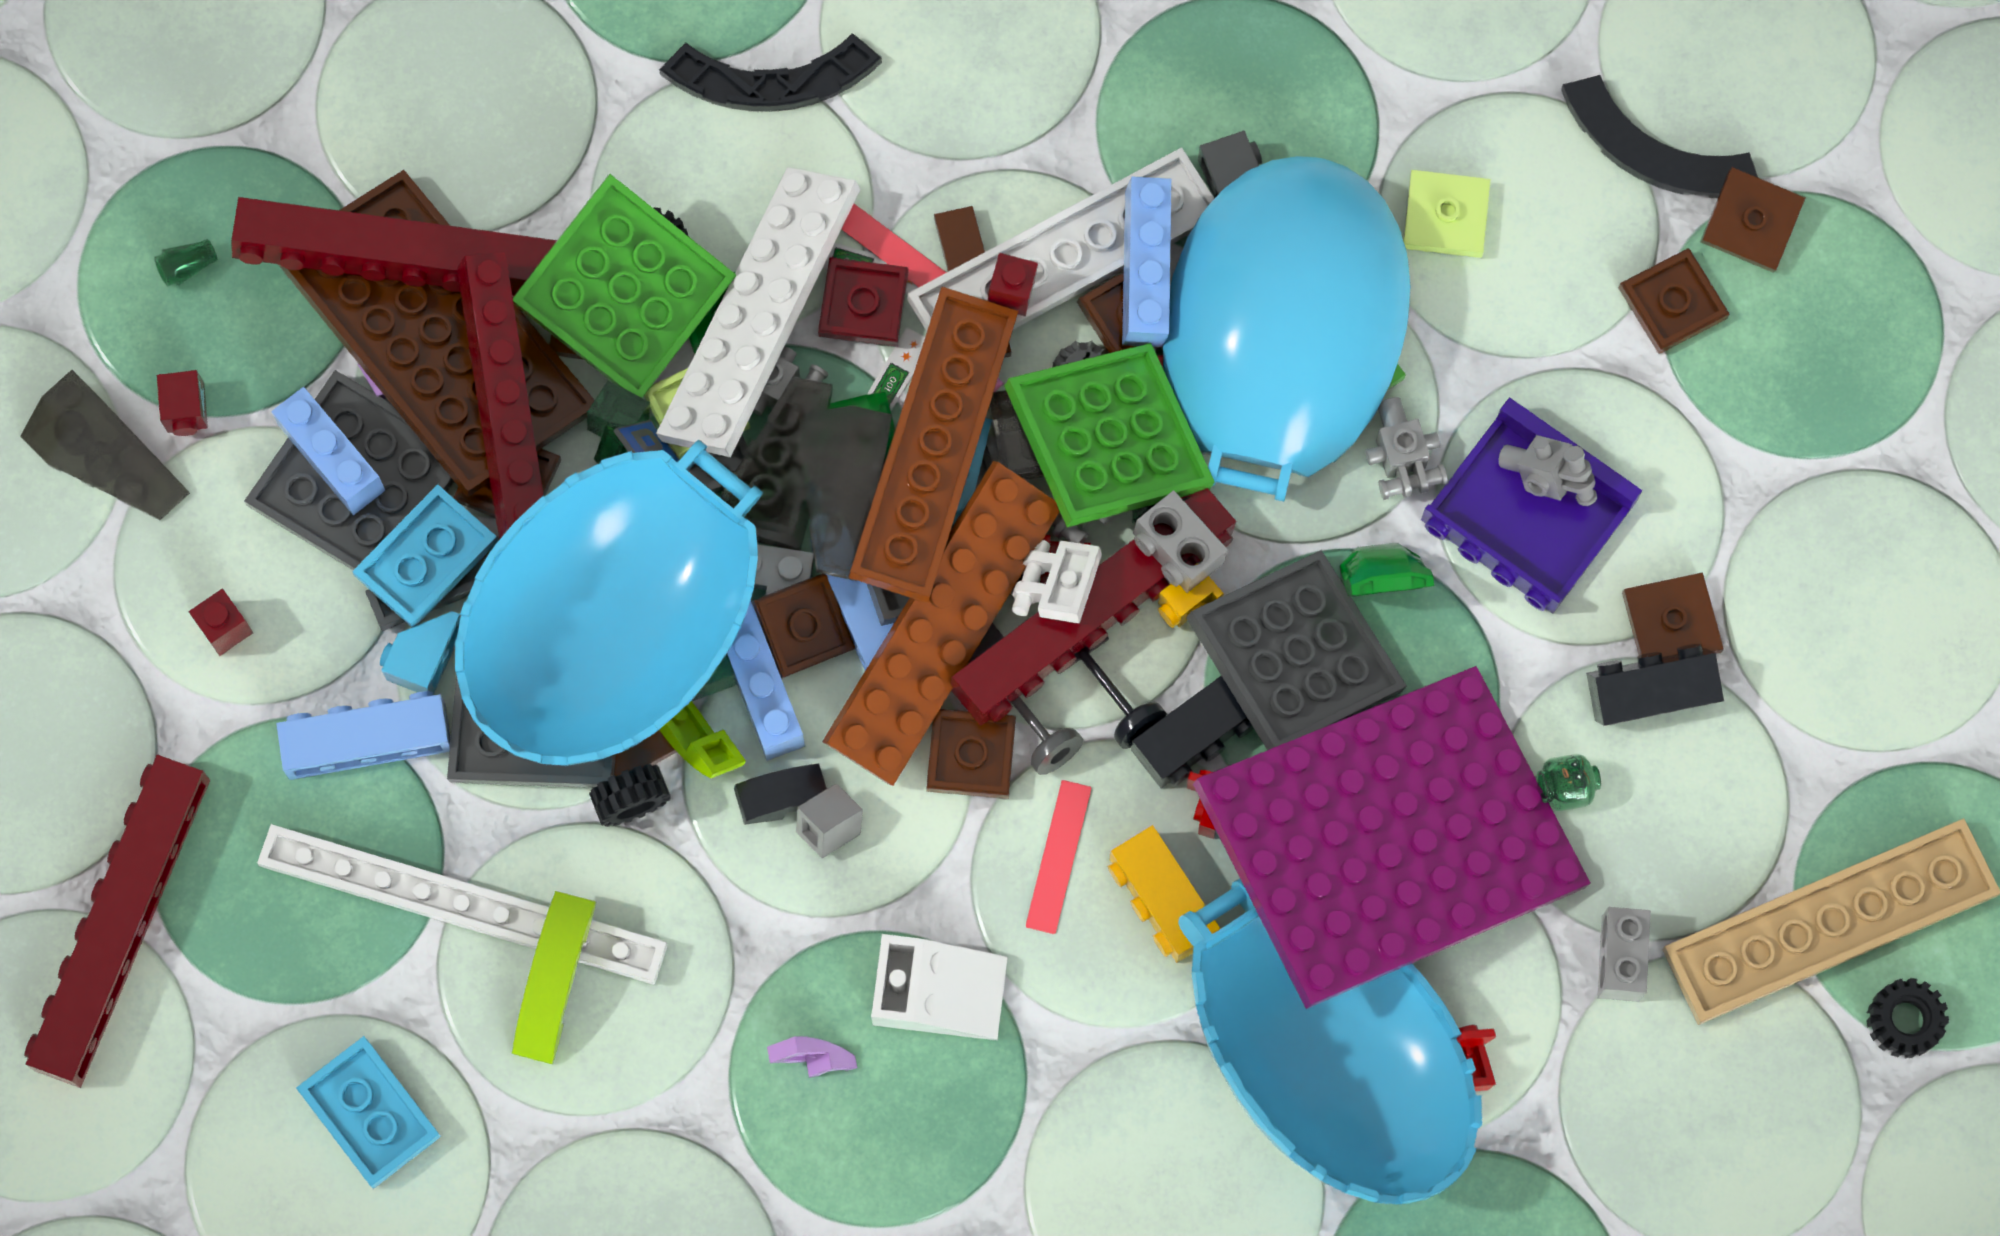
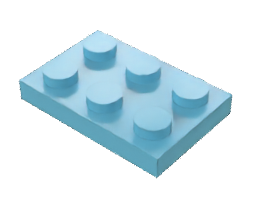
M437 484L352 573L408 625L415 627L499 540L493 532Z
M365 1036L296 1087L373 1189L441 1137Z

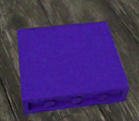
M1509 397L1501 407L1497 418L1450 478L1448 484L1444 486L1431 505L1428 504L1425 507L1421 521L1425 523L1426 530L1440 540L1447 538L1458 546V552L1465 559L1475 564L1480 562L1492 570L1491 575L1499 583L1506 587L1513 585L1523 592L1525 600L1534 608L1540 611L1547 609L1554 614L1636 504L1643 490L1583 449L1584 459L1589 461L1595 479L1593 489L1596 491L1597 500L1589 506L1578 504L1576 499L1577 493L1567 491L1561 500L1546 496L1539 497L1525 491L1519 472L1503 469L1499 466V455L1505 445L1527 449L1536 435L1569 443L1572 446L1579 445Z

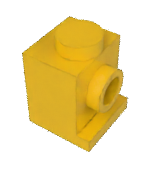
M1210 576L1188 593L1180 585L1176 587L1170 584L1159 594L1158 604L1161 607L1158 608V612L1170 627L1174 628L1176 625L1181 627L1188 621L1186 617L1191 611L1223 597L1224 593Z

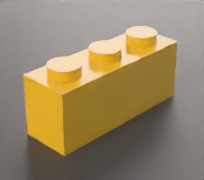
M1152 825L1111 850L1109 860L1112 864L1108 866V870L1119 887L1126 885L1134 897L1130 903L1142 922L1149 920L1157 933L1153 935V939L1161 953L1165 957L1171 954L1176 963L1193 953L1192 944L1179 927V917L1189 911L1197 912L1206 905ZM1215 920L1206 925L1212 934L1221 929Z

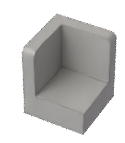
M833 785L798 807L796 833L821 858H824L860 835L863 809L839 785Z

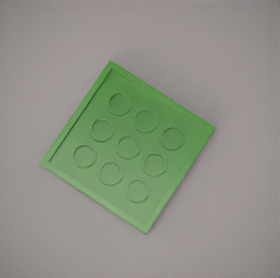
M609 174L512 298L513 304L631 398L639 402L736 277V274L613 175Z
M1151 343L1012 377L1004 385L1066 527L1157 504L1173 490L1179 497L1191 495L1206 488L1210 490L1215 483Z

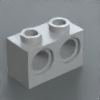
M1174 490L1136 520L1133 534L1135 535L1134 541L1138 548L1146 556L1153 555L1162 565L1161 570L1165 578L1176 587L1180 585L1186 593L1224 564L1228 549ZM1164 523L1169 525L1174 533L1167 536L1161 535L1155 531L1153 526ZM1185 553L1195 554L1201 563L1195 566L1188 565L1181 559V555Z
M1608 907L1602 915L1597 998L1639 1002L1647 993L1651 910Z

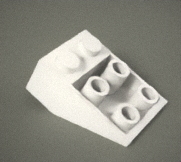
M882 934L871 1015L872 1025L998 1040L1007 957L926 939Z

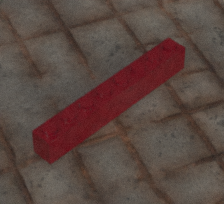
M238 197L231 245L232 258L240 259L242 262L251 265H258L262 262L279 264L289 270H300L303 268L321 270L323 273L333 276L346 273L361 275L363 278L371 281H381L384 279L398 280L406 285L415 287L425 284L442 286L444 289L452 292H461L457 267L465 255L505 252L512 296H514L557 240Z
M505 252L465 255L457 267L499 540L517 519L544 496Z
M1208 488L1195 492L1184 501L1225 547L1232 542L1233 537L1231 535L1237 521ZM1159 523L1153 526L1155 531L1161 535L1167 536L1174 533L1173 529L1167 524ZM1133 539L1098 566L1080 623L1040 617L1039 612L1035 613L952 676L951 686L953 688L951 691L980 726L990 719L993 722L999 721L1013 708L1011 703L1022 694L1025 698L1035 694L1045 684L1043 678L1054 670L1060 674L1070 667L1077 659L1075 654L1085 646L1091 650L1099 645L1108 636L1106 630L1117 622L1122 626L1133 619L1140 611L1138 606L1148 598L1152 602L1158 600L1160 592L1170 585L1162 573V565L1153 555L1146 556ZM1185 553L1181 555V559L1188 565L1194 566L1197 563H1201L1195 554Z
M158 754L153 765L148 764L145 767L140 779L142 791L137 802H131L124 816L126 828L120 841L115 840L110 848L107 858L110 866L105 878L98 879L93 888L91 901L94 903L88 918L83 917L76 928L74 939L77 943L71 956L67 955L61 963L58 972V979L61 981L55 995L51 994L46 999L41 1013L44 1021L39 1033H34L27 1043L25 1057L28 1059L25 1065L33 1071L81 1088L209 785L210 779L204 771Z

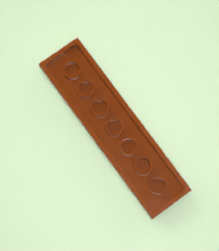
M941 286L848 578L928 603L1019 311Z
M992 462L950 531L928 603L909 598L822 742L886 784L894 786L953 688L951 686L952 676L968 664L1025 570L1026 566L1023 564L1025 557L1029 551L1034 550L1042 542L1060 511L1054 499L1000 462Z

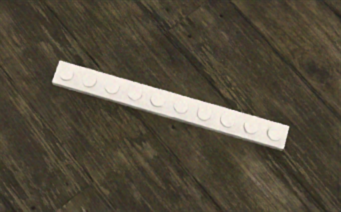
M272 824L257 862L260 867L533 949L537 948L549 907ZM592 920L587 940L583 942L578 962L655 985L668 945L664 941Z

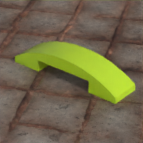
M692 701L660 729V732L677 753L693 768L710 779L744 766L746 762L724 729L714 733Z
M555 891L529 972L518 1017L512 1054L548 1064L554 1063L564 1026L562 1020L583 942L587 940L596 901Z

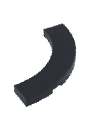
M852 33L834 49L811 60V63L789 70L787 68L772 70L754 69L753 72L731 68L730 65L702 54L685 42L659 69L662 77L679 89L709 103L737 110L774 112L813 105L844 92L875 70L882 63V57Z
M1601 75L1562 85L1561 91L1566 104L1582 131L1589 135L1607 158L1621 169L1642 181L1678 194H1684L1685 192L1696 195H1708L1709 198H1718L1729 169L1732 167L1758 178L1750 152L1728 156L1699 155L1672 148L1645 134L1614 103L1603 83Z

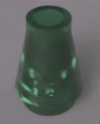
M209 239L162 249V254L154 257L157 270L167 287L172 284L180 286L209 264L218 261L216 252Z

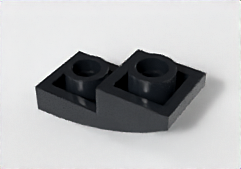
M819 763L768 773L740 782L734 786L744 825L783 820L787 812L797 811L800 805L827 789Z

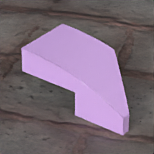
M794 1036L767 1047L770 1063L807 1062L809 1078L820 1076L832 1070L848 1071L857 1068L855 1055L840 1046L817 1038Z

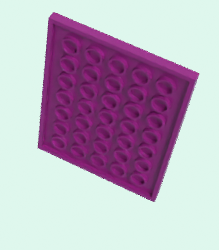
M1477 666L1197 778L1193 783L1306 1009L1583 890L1591 884Z

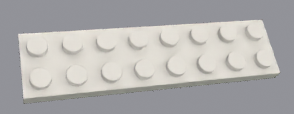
M1181 147L907 294V300L927 331L941 286L987 301L999 253L1038 262L1036 279L1026 317L1017 315L1014 330L1124 270L1125 191L1131 176L1172 179L1170 245L1190 234L1201 214L1215 198Z
M787 167L735 272L736 277L729 284L656 432L662 442L690 448L697 440H701L707 445V452L731 457L860 192V187L855 180Z

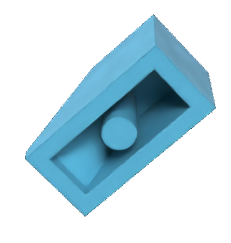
M451 611L398 633L394 643L386 645L380 658V666H383L381 671L386 680L415 692L431 691L435 693L455 648V640L461 618L460 614Z

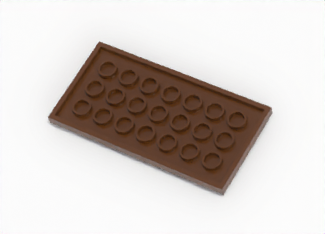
M405 170L400 171L339 210L450 226ZM279 265L467 498L489 484V471L461 292H452L444 289L442 286L427 284L419 287L409 286L402 281L390 279L371 281L363 278L361 275L346 273L333 276L325 274L321 270L309 268L289 270ZM514 305L536 451H538L597 412L598 403L521 310Z

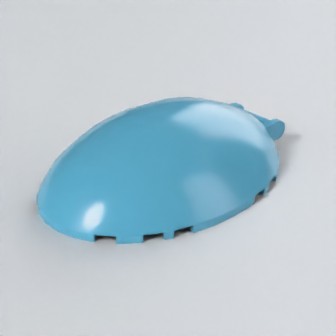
M1295 156L1271 160L1250 169L1226 186L1207 206L1190 232L1183 247L1170 285L1169 335L1163 345V370L1201 453L1211 454L1208 468L1215 481L1213 486L1218 482L1275 495L1274 500L1285 502L1291 472L1300 476L1310 477L1332 462L1335 463L1356 442L1369 422L1372 421L1388 387H1390L1402 352L1409 318L1410 274L1407 251L1399 225L1384 198L1367 180L1346 166L1317 157ZM1225 457L1281 470L1279 479L1221 467V459Z
M697 440L678 463L664 450L636 453L629 451L603 459L601 463L578 474L577 472L574 473L548 495L542 496L513 523L488 554L475 576L474 584L460 613L461 618L455 640V672L461 698L474 722L494 743L515 756L540 764L566 766L598 761L623 752L660 730L689 704L708 682L729 651L741 628L754 590L758 561L756 526L744 517L760 499L763 491L756 486L749 487L706 451L707 445L701 440ZM694 464L698 465L740 500L734 509L688 472Z
M1240 878L1232 883L1231 890L1197 912L1189 911L1179 917V927L1193 946L1192 981L1195 1005L1211 1055L1238 1103L1253 1123L1278 1150L1320 1181L1346 1194L1375 1203L1401 1205L1423 1201L1441 1193L1462 1175L1477 1148H1474L1478 1128L1482 1126L1481 1095H1476L1472 1073L1476 1069L1472 1058L1466 1059L1460 1043L1457 1042V1037L1462 1033L1449 1010L1413 964H1409L1306 1009ZM1240 904L1246 913L1212 934L1206 925Z

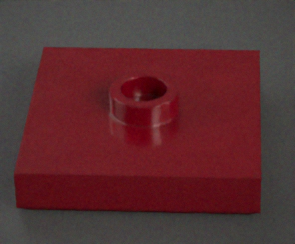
M829 257L818 337L898 347L909 267Z

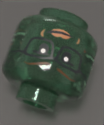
M1581 754L1550 758L1543 764L1542 770H1539L1536 776L1538 787H1541L1543 791L1540 794L1542 802L1549 803L1551 808L1557 811L1589 806L1594 800L1596 790L1601 788L1599 769L1596 765L1591 766L1588 759Z

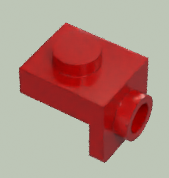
M1477 1025L1460 1027L1459 1030L1462 1034L1457 1037V1042L1460 1043L1466 1059L1472 1058L1476 1069L1472 1073L1475 1092L1487 1091L1496 1085L1485 1044L1496 1038L1495 1030L1493 1028L1478 1030Z

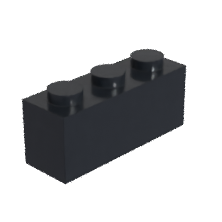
M1691 644L1677 648L1678 654L1662 657L1661 652H1653L1637 656V663L1622 665L1621 660L1598 664V671L1586 673L1595 721L1603 726L1724 701L1716 653L1706 648L1702 649L1701 644Z
M1220 676L1132 741L1131 751L1162 789L1170 782L1173 786L1180 784L1189 777L1190 772H1193L1190 767L1202 758L1206 762L1211 761L1226 748L1223 744L1235 734L1238 738H1241L1254 728L1225 680Z

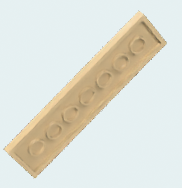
M1963 818L1666 945L1662 950L1697 1024L1700 1025L2000 895V889Z

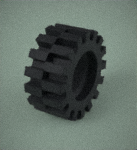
M647 764L644 767L637 766L631 771H628V769L622 771L618 776L613 775L609 777L608 781H601L597 784V787H593L590 790L591 792H589L599 821L605 827H609L612 824L617 826L624 821L628 823L636 817H644L646 813L658 810L657 807L664 806L666 801L671 799L660 768L656 764L653 766Z
M1909 978L1907 981H1903V979L1895 980L1892 984L1884 987L1872 999L1873 1003L1869 1005L1867 1013H1870V1017L1866 1020L1867 1027H1872L1873 1032L1870 1036L1873 1041L1879 1040L1881 1044L1878 1047L1881 1050H1891V1056L1899 1057L1900 1055H1905V1058H1913L1918 1054L1920 1056L1929 1051L1944 1037L1946 1033L1944 1028L1949 1024V1016H1945L1944 1012L1948 1008L1946 1002L1941 1004L1938 998L1942 996L1939 991L1936 990L1933 993L1929 989L1931 984L1925 981L1919 984L1917 979ZM1910 1003L1920 1010L1923 1024L1918 1032L1907 1034L1895 1027L1892 1020V1012L1896 1005Z

